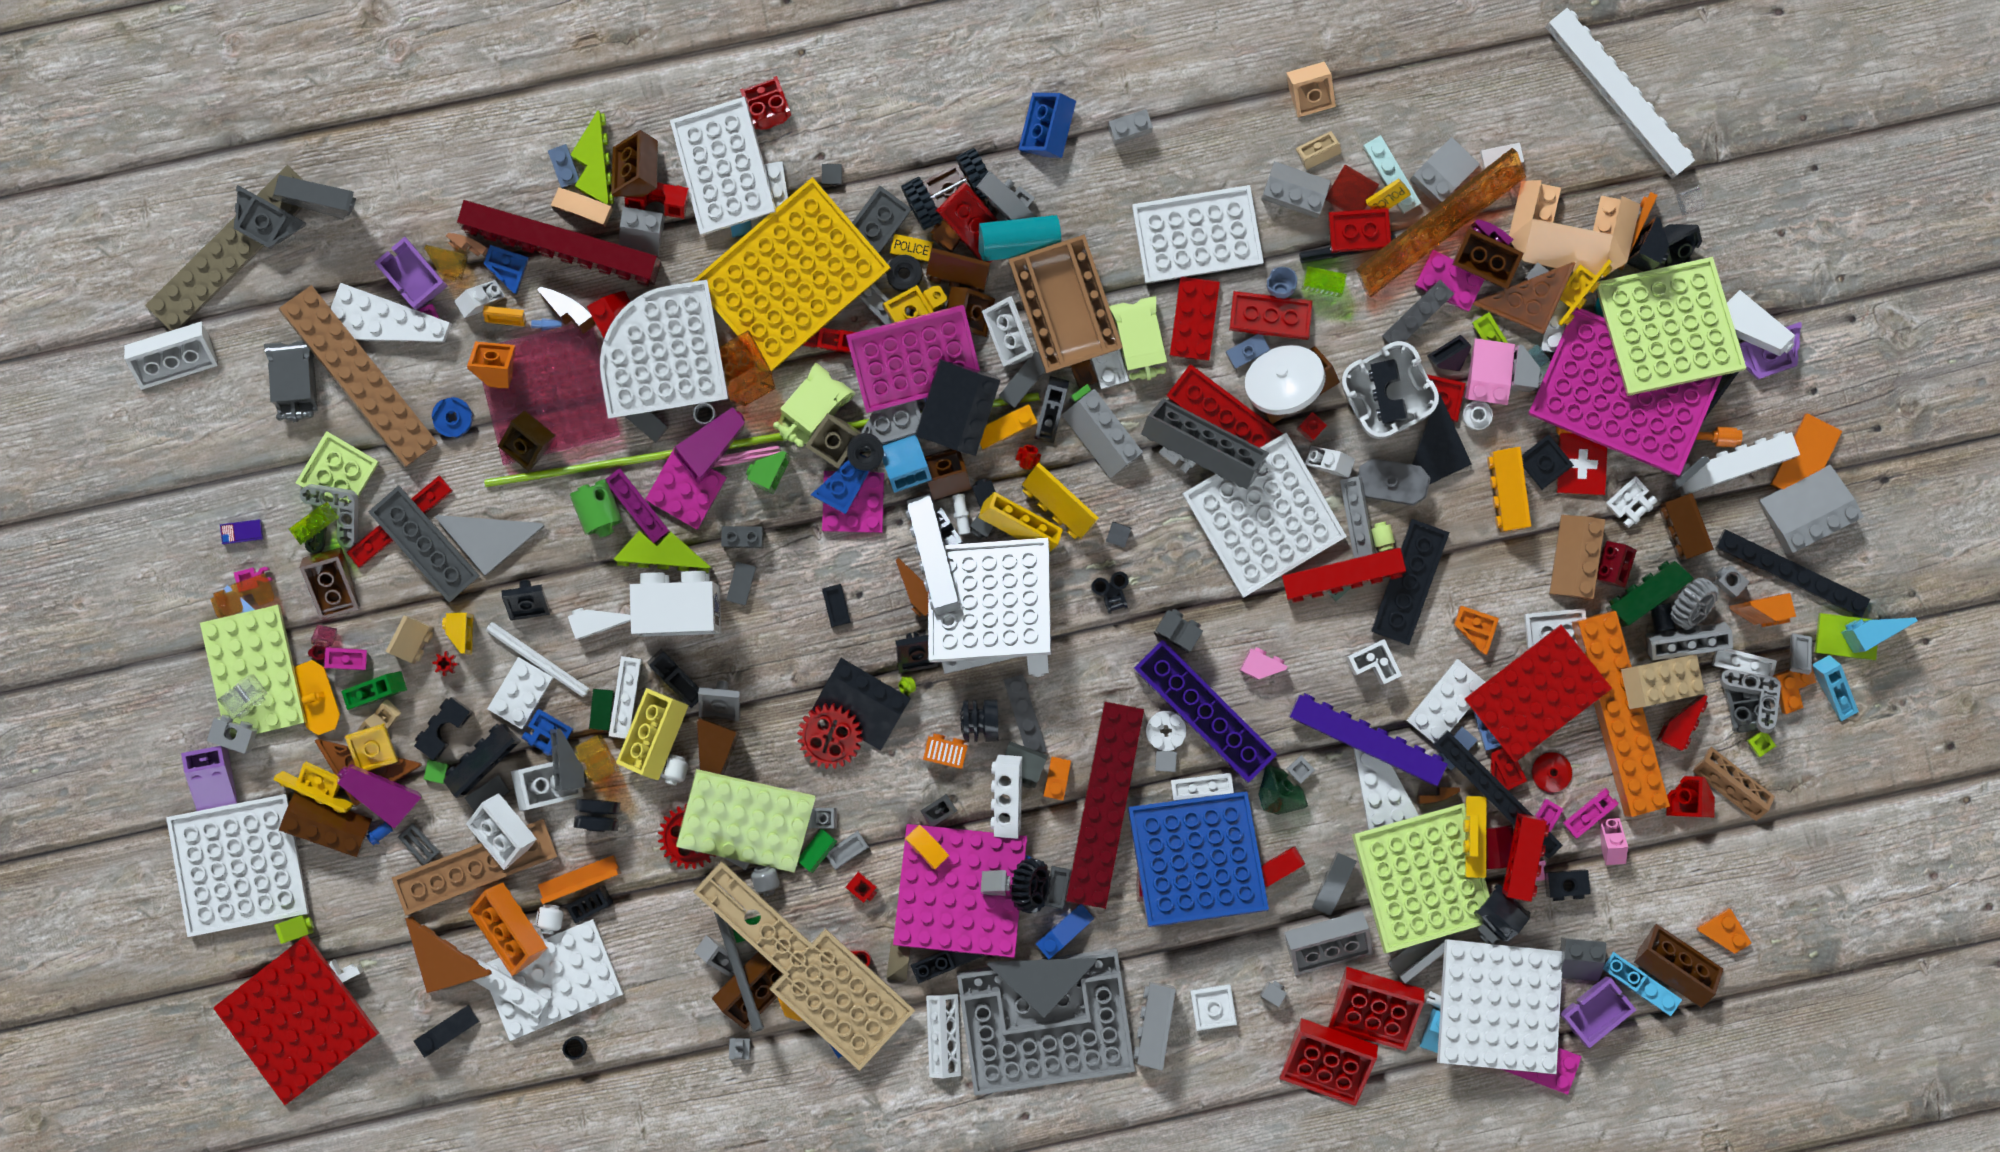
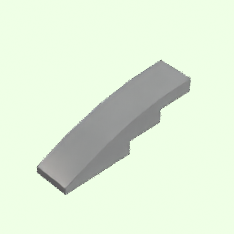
M988 172L976 186L1008 220L1036 217L992 172Z

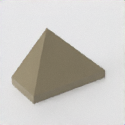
M892 938L886 979L907 981L911 947L893 946L894 939Z

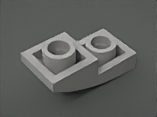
M813 808L807 828H837V808Z

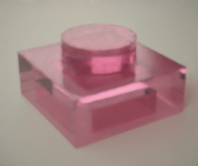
M317 625L311 638V644L331 648L337 636V628Z

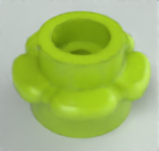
M902 677L900 679L898 687L901 693L910 696V693L916 691V684L912 677Z

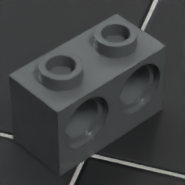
M722 526L721 546L723 548H764V528Z

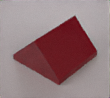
M1512 825L1486 828V869L1507 867L1513 838Z

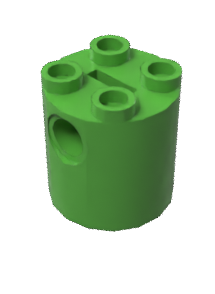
M606 479L596 482L591 487L589 484L577 488V491L570 493L571 501L585 535L596 533L599 538L609 536L614 533L613 526L623 521Z

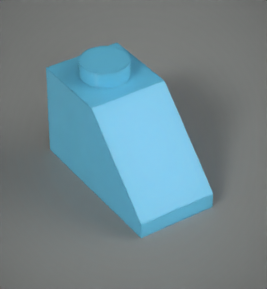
M1432 1008L1419 1046L1438 1053L1439 1010Z

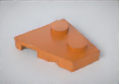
M1459 606L1454 626L1483 655H1487L1499 618Z
M1730 908L1696 928L1698 932L1734 954L1752 944Z

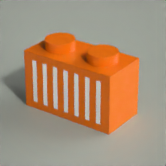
M933 733V737L928 736L923 760L960 769L963 768L968 745H964V740L953 738L952 741L944 740V735Z

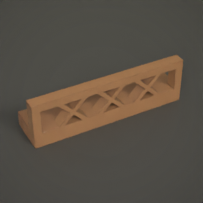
M1713 747L1707 750L1703 760L1693 769L1695 774L1699 777H1705L1709 785L1755 821L1769 811L1775 798L1774 795ZM1710 757H1714L1717 760L1718 764L1712 761ZM1727 769L1733 772L1734 777L1728 773ZM1743 782L1747 783L1750 789L1745 787ZM1759 794H1761L1763 797H1765V798L1767 799V801H1766V802L1763 801V800L1760 798Z

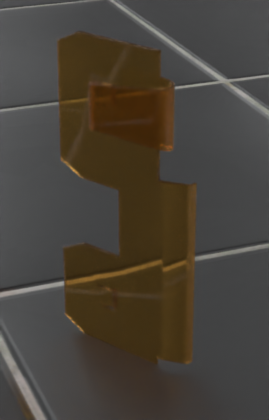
M263 573L232 584V591L226 593L225 590L213 593L214 597L210 598L216 616L223 618L242 612L243 606L240 598L253 594L255 602L260 606L274 601V593L269 579Z

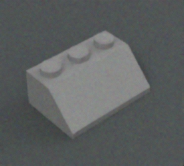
M1274 161L1261 199L1318 218L1327 196L1330 180Z

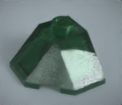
M1271 765L1266 766L1258 793L1263 811L1280 815L1308 807L1303 789L1298 784L1294 786L1287 779L1288 774L1284 769Z

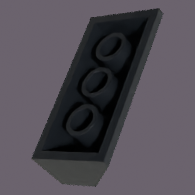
M506 724L494 725L489 730L490 735L486 739L481 738L474 745L476 749L472 753L467 752L460 758L461 763L456 768L454 766L445 773L447 777L443 781L455 798L464 797L521 742Z

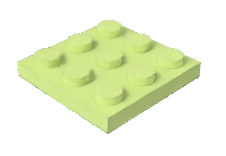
M326 431L297 479L296 484L303 488L309 484L348 489L354 491L359 498L380 462ZM326 492V500L332 502L333 495L329 492ZM348 496L343 498L344 500H348V504L352 502L348 499Z

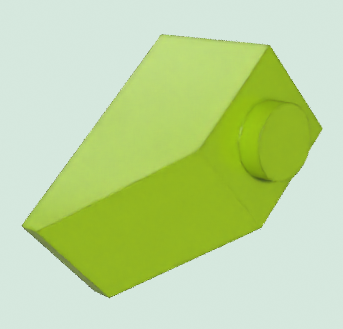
M304 914L275 924L274 927L280 943L284 944L312 934L314 924L311 917Z

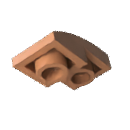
M447 233L446 237L450 240L448 244L457 251L459 248L466 251L471 246L469 250L476 256L481 254L486 257L488 249L479 242L463 235Z

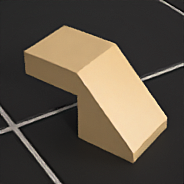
M386 699L381 703L377 711L362 723L357 731L385 723L388 730L398 719L401 712Z

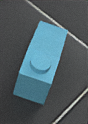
M1830 655L1812 664L1817 680L1839 720L1843 721L1859 712L1842 665Z

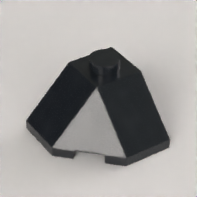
M1669 224L1663 227L1670 245L1667 250L1669 255L1664 265L1668 267L1691 262L1693 251L1695 248H1699L1702 243L1699 226L1694 224Z

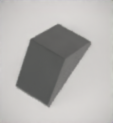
M945 794L922 809L921 813L930 826H935L958 810L948 795Z

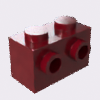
M1606 541L1598 567L1597 580L1604 584L1626 588L1637 550L1626 544Z

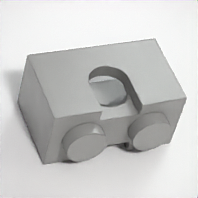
M222 715L213 719L207 738L208 742L243 754L251 752L258 729L252 727L253 724L241 721L240 724L233 722L234 718L228 715ZM231 728L237 731L235 738L230 735Z

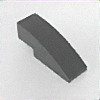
M1035 351L1033 353V356L1027 360L999 394V398L1013 409L1019 405L1045 372L1038 352Z
M1336 852L1312 908L1331 916L1357 862L1356 860Z

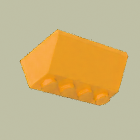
M1521 446L1491 452L1490 457H1487L1488 468L1492 469L1490 485L1492 489L1494 488L1495 492L1493 507L1497 508L1498 514L1495 517L1496 527L1500 529V532L1527 529L1531 527Z

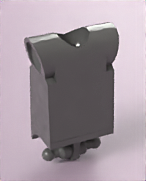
M303 340L289 345L282 344L281 342L264 344L265 353L269 360L270 402L276 406V419L278 421L286 419L294 423L303 420L305 417L312 418L314 416L313 411H318L313 361L315 358L314 353Z

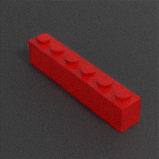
M1396 548L1283 575L1282 580L1287 600L1297 603L1304 601V597L1312 596V599L1324 596L1323 593L1327 591L1335 594L1343 592V588L1351 586V589L1363 587V583L1370 581L1371 584L1383 582L1382 578L1391 577V580L1403 577V573H1406L1401 548Z

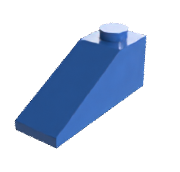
M1080 904L1035 943L1044 955L1050 959L1093 921L1094 917L1083 904Z

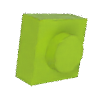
M1761 731L1746 740L1757 757L1763 756L1776 747L1768 733H1762Z

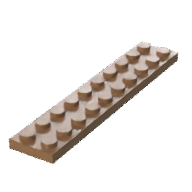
M312 285L279 307L281 314L405 468L438 444Z

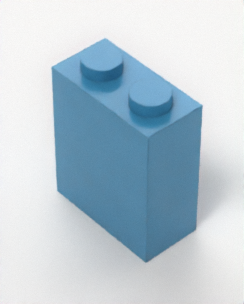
M915 434L883 445L884 456L882 460L894 493L932 480L920 443Z

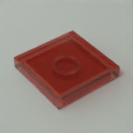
M1344 165L1325 200L1343 211L1365 210L1367 206L1366 199L1375 193L1379 184L1351 167Z

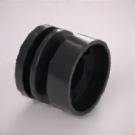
M997 699L984 700L983 709H978L976 700H973V709H968V700H963L960 719L964 743H969V733H974V742H978L979 733L984 734L985 742H999Z

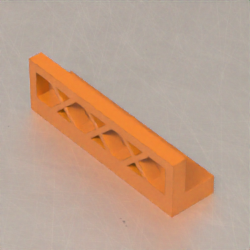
M609 856L538 884L542 895L541 903H548L621 874L615 856Z

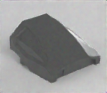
M1724 689L1732 722V731L1739 733L1758 731L1756 722L1760 696ZM1770 701L1763 702L1765 708L1771 709ZM1766 715L1765 717V726H1769V715Z

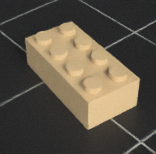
M1697 654L1621 669L1629 709L1647 707L1705 694Z

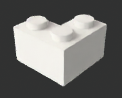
M1385 639L1345 657L1353 675H1358L1373 668L1380 685L1402 676Z

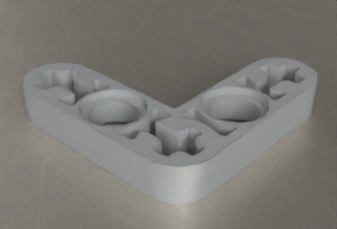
M309 484L301 489L300 498L304 503L337 508V542L344 548L353 546L358 540V495L352 490ZM310 490V494H314L315 496L310 498V495L307 494V492ZM326 492H329L333 495L332 502L326 500ZM346 496H348V499L352 501V502H350L349 504H348V500H344V499H343V498H345ZM344 514H348L351 516V524H348L344 521ZM346 534L348 538H351L349 542H347V538H344Z
M1737 670L1724 671L1720 679V684L1724 689L1760 696L1756 725L1762 733L1772 732L1777 723L1781 690L1780 681L1775 677ZM1728 677H1732V683L1728 682ZM1739 678H1742L1740 685H1738ZM1751 679L1756 683V686L1748 687L1745 681ZM1760 682H1763L1762 688L1759 689ZM1769 684H1772L1773 690H1769ZM1771 701L1774 704V708H1765L1763 702ZM1766 715H1769V726H1765L1764 723Z

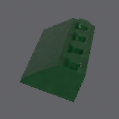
M1665 561L1657 567L1659 569L1654 574L1650 572L1642 577L1641 580L1643 582L1636 586L1634 583L1625 589V595L1622 597L1617 595L1609 601L1610 605L1606 609L1608 612H1617L1621 627L1629 626L1690 583L1694 578L1676 561L1670 563Z

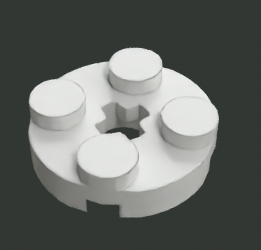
M1161 711L1153 715L1148 721L1146 737L1152 746L1158 750L1171 751L1183 743L1186 737V725L1178 714L1171 711ZM1164 725H1168V728L1172 729V733H1169L1168 737H1165L1164 733L1160 732V729H1164Z

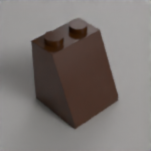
M698 718L700 770L724 775L740 733Z

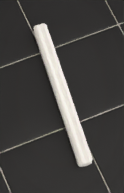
M491 622L486 629L488 633L581 697L587 695L589 692L587 686L495 623Z

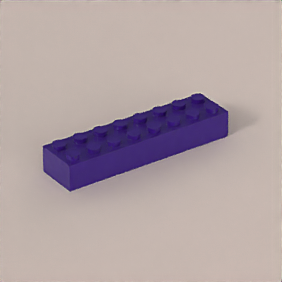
M1163 640L1133 668L1246 783H1249L1277 755Z

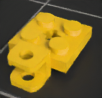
M918 285L884 302L882 306L892 323L940 310L944 306L947 296L940 286H933L922 293ZM906 308L915 311L912 317L905 314Z

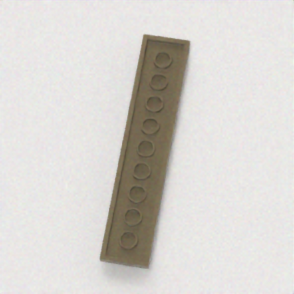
M286 165L257 196L295 216L302 207L272 199L279 175L303 180L289 165ZM236 216L145 305L170 331L182 328L264 247V245L234 229V219Z

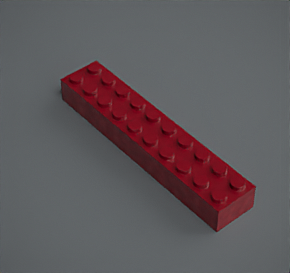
M463 200L457 219L461 230L465 231L468 235L476 237L477 234H480L488 241L496 242L497 239L503 242L504 245L515 248V245H518L526 252L534 253L535 250L542 253L541 255L553 259V256L567 264L576 262L580 264V267L591 270L593 267L599 270V273L610 276L611 273L618 275L619 279L629 281L631 278L637 281V284L649 287V284L655 285L661 266V261L656 255L467 200Z
M1105 701L1103 703L1066 895V901L1106 909L1144 709Z

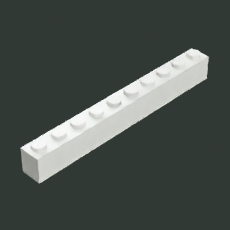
M1566 8L1552 19L1545 28L1673 179L1695 161L1693 153L1680 143L1681 140L1676 133H1672L1669 130L1665 119L1659 117L1654 112V106L1644 100L1642 92L1636 86L1633 87L1629 82L1628 75L1623 71L1621 72L1616 66V61L1611 56L1608 57L1603 51V45L1592 38L1591 31L1586 26H1582L1578 21L1577 14Z

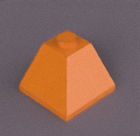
M475 341L467 369L488 387L509 388L513 375L515 345Z

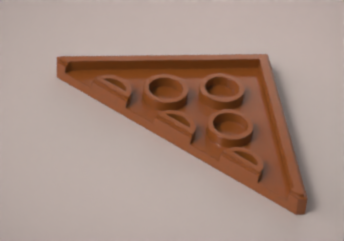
M1571 262L1513 285L1507 290L1503 289L1474 301L1473 305L1545 334L1576 263Z
M320 739L315 740L335 775L344 766L346 768L350 764L355 766L348 746ZM398 758L396 763L373 769L369 772L397 782L421 767L422 763ZM345 790L355 807L361 804L359 800Z
M412 916L405 918L427 993L492 974L491 970H486L475 959L457 950L456 946L438 937L434 931L425 925L419 924Z

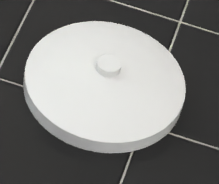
M1281 346L1262 354L1252 363L1245 377V390L1249 400L1257 409L1274 415L1290 414L1307 407L1319 396L1325 383V370L1320 358L1313 351L1301 346Z

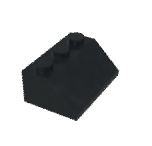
M1655 217L1642 228L1626 264L1645 272L1654 270L1661 263H1665L1669 255L1667 250L1670 245L1660 218Z

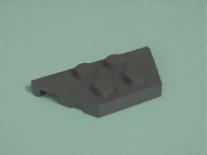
M237 185L234 229L272 249L306 226V222Z

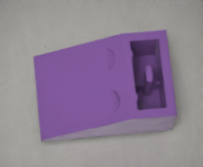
M216 746L181 753L184 773L197 811L238 803L228 748Z

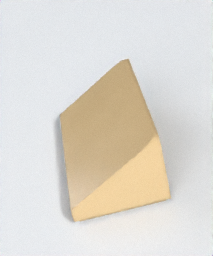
M1332 131L1297 147L1296 151L1304 167L1308 170L1341 154V147Z

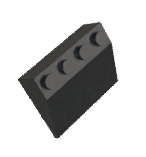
M939 359L915 436L976 456L1001 380L996 375Z
M840 658L812 710L816 713V706L823 710L825 703L828 705V708L835 703L836 709H839L842 705L843 712L850 709L849 716L856 715L853 720L854 723H861L857 729H861L863 732L858 736L881 751L911 698L845 659Z

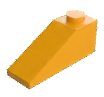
M1030 405L1017 409L986 425L980 442L982 450L1036 426L1037 420Z

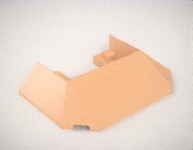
M1542 180L1521 181L1509 236L1514 239L1511 242L1512 246L1524 253L1522 257L1523 262L1534 265L1538 262L1544 267L1554 269L1575 262L1576 264L1572 272L1581 264L1594 275H1597L1608 259L1612 261L1610 266L1613 267L1610 273L1628 262L1641 204L1623 196L1621 199L1601 196L1592 231L1553 223L1561 191L1560 187L1541 184Z

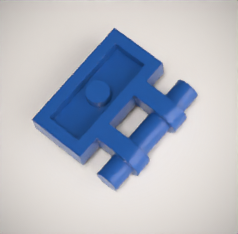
M538 709L528 725L535 731L532 735L525 731L522 739L527 741V744L531 747L535 746L541 749L543 754L552 756L550 729H561L567 740L574 729ZM540 734L550 739L548 744L538 739Z

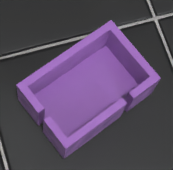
M406 237L391 248L398 254L396 257L387 251L374 262L415 310L423 308L448 286Z
M1605 976L1576 1000L1578 1004H1570L1560 1013V1016L1585 1047L1590 1048L1634 1013L1636 1009L1627 997L1621 994L1622 991L1610 977Z

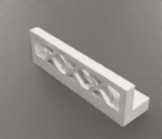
M958 994L926 996L929 1077L949 1078L961 1076ZM951 999V1008L948 1011L946 1009V1000ZM949 1020L952 1022V1028L950 1032L947 1030V1023ZM950 1040L953 1042L951 1052L948 1050L947 1045ZM950 1061L954 1063V1072H949L948 1070Z

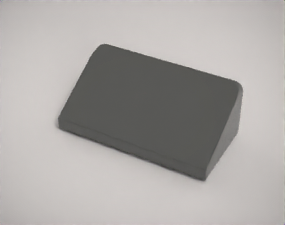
M651 412L625 416L655 443L669 428Z

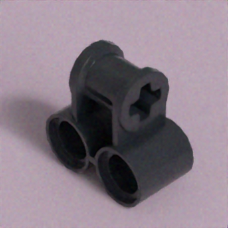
M1120 571L1111 576L1110 583L1105 578H1097L1091 583L1092 593L1097 596H1104L1108 614H1112V611L1118 609H1128L1122 591L1129 582L1127 574ZM1121 575L1124 577L1125 583L1123 586L1115 585V576ZM1102 581L1105 584L1104 592L1100 593L1095 590L1096 582ZM1120 601V603L1111 605V603Z

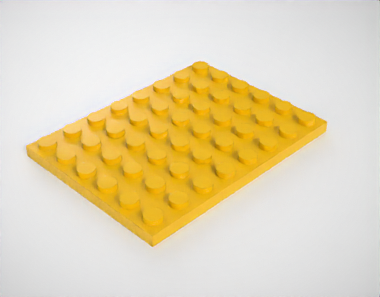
M813 177L775 209L776 212L770 213L691 281H708L712 307L769 373L891 269Z

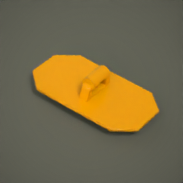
M314 660L295 666L294 669L307 722L305 723L306 728L317 735L336 729L340 712L325 668Z

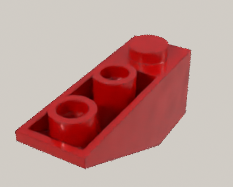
M1700 695L1667 720L1656 741L1677 751L1687 749L1691 742V738H1689L1692 730L1695 731L1699 725L1700 720H1698V717L1707 708L1708 702L1706 700L1708 696Z

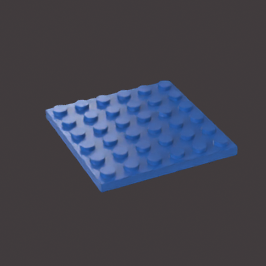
M1247 791L1128 807L1148 927L1269 910Z

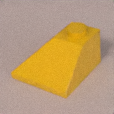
M446 613V617H443L442 628L445 630V634L460 653L472 655L474 615L469 613Z

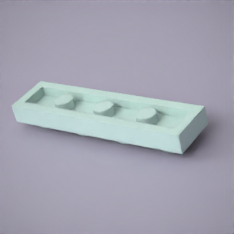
M1380 135L1363 145L1365 152L1386 186L1399 178L1410 190L1411 195L1397 204L1402 214L1421 204L1420 200L1382 136Z

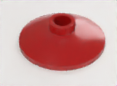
M1548 752L1535 760L1532 767V778L1535 784L1543 791L1559 792L1570 783L1572 767L1568 759L1563 755ZM1553 768L1557 771V774L1555 776H1552L1550 774V771Z

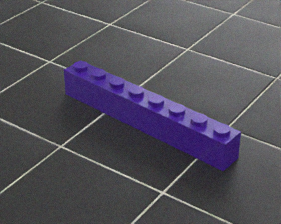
M1306 693L1303 696L1298 695L1288 716L1289 718L1429 784L1438 786L1448 765L1443 762V757L1434 753L1432 756L1425 754L1426 750L1417 745L1414 748L1406 745L1407 741L1398 736L1393 739L1388 736L1389 732L1378 728L1376 731L1370 728V723L1359 719L1357 722L1351 719L1352 715L1341 710L1338 713L1333 710L1334 706L1322 702L1321 705L1315 702V697Z

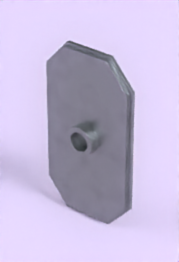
M1372 458L1359 467L1358 476L1362 478L1365 498L1412 506L1427 498L1430 477L1421 466Z

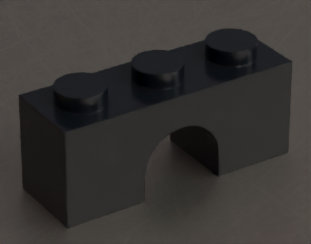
M1391 359L1370 364L1371 370H1368L1370 381H1374L1375 389L1372 390L1374 401H1378L1380 408L1376 410L1378 420L1382 421L1384 425L1409 420L1405 400L1403 398L1391 400L1387 396L1388 386L1393 382L1401 381L1397 361Z
M454 697L446 698L439 707L441 711L437 716L434 714L427 723L429 727L425 732L421 731L415 738L416 744L414 747L433 761L438 760L449 745L442 739L440 734L443 725L451 723L457 728H462L473 713L472 710Z

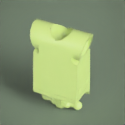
M1156 296L1140 299L1135 304L1120 303L1109 306L1123 347L1121 352L1124 366L1127 367V370L1144 367L1138 373H1131L1129 378L1131 380L1138 378L1142 380L1147 379L1148 381L1152 377H1156L1157 374H1165L1166 368L1164 366L1160 368L1149 367L1167 362L1156 316Z
M815 363L808 378L804 380L780 408L781 417L778 422H774L773 428L780 431V435L783 436L785 441L794 442L798 447H803L826 414L829 413L834 416L839 408L848 403L856 393L844 383L832 379L827 370L818 363Z

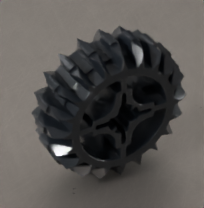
M1026 858L1021 860L1020 864H1017V869L1014 870L1013 881L1010 885L1012 886L1010 894H1012V901L1017 910L1025 913H1036L1048 901L1047 896L1050 894L1051 878L1049 877L1050 870H1048V866L1044 861L1036 858Z

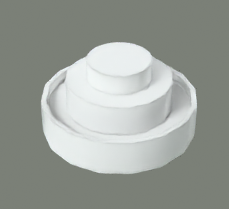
M1472 401L1463 410V422L1472 430H1482L1489 426L1492 421V409L1485 402Z

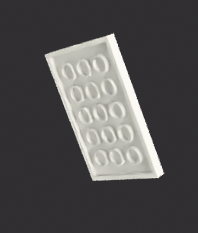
M745 97L670 120L700 235L709 234L776 212L748 102Z
M1250 185L1132 204L1145 284L1262 265L1264 263Z
M594 919L543 939L547 946L544 953L514 976L510 974L500 958L487 962L488 965L549 1000L539 1018H536L491 992L510 1041L624 994Z

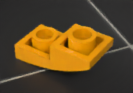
M918 825L904 838L932 869H936L949 856L921 825Z

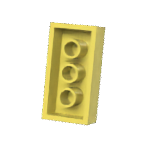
M646 688L616 764L642 776L659 780L689 705Z

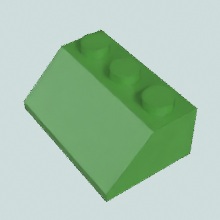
M781 451L756 460L754 465L750 464L747 469V480L752 485L774 495L791 458L786 452Z

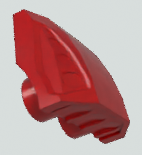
M777 76L773 77L774 79L747 89H740L742 97L747 99L755 129L766 130L783 124L791 116Z

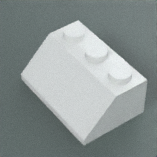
M1012 296L982 311L1003 367L1019 364L1033 356V350Z
M499 793L482 802L466 823L503 870L507 869L527 852L537 840Z

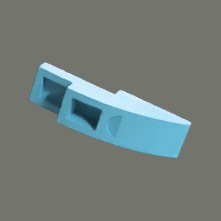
M1615 952L1612 953L1604 965V971L1670 1017L1682 1001L1681 998Z

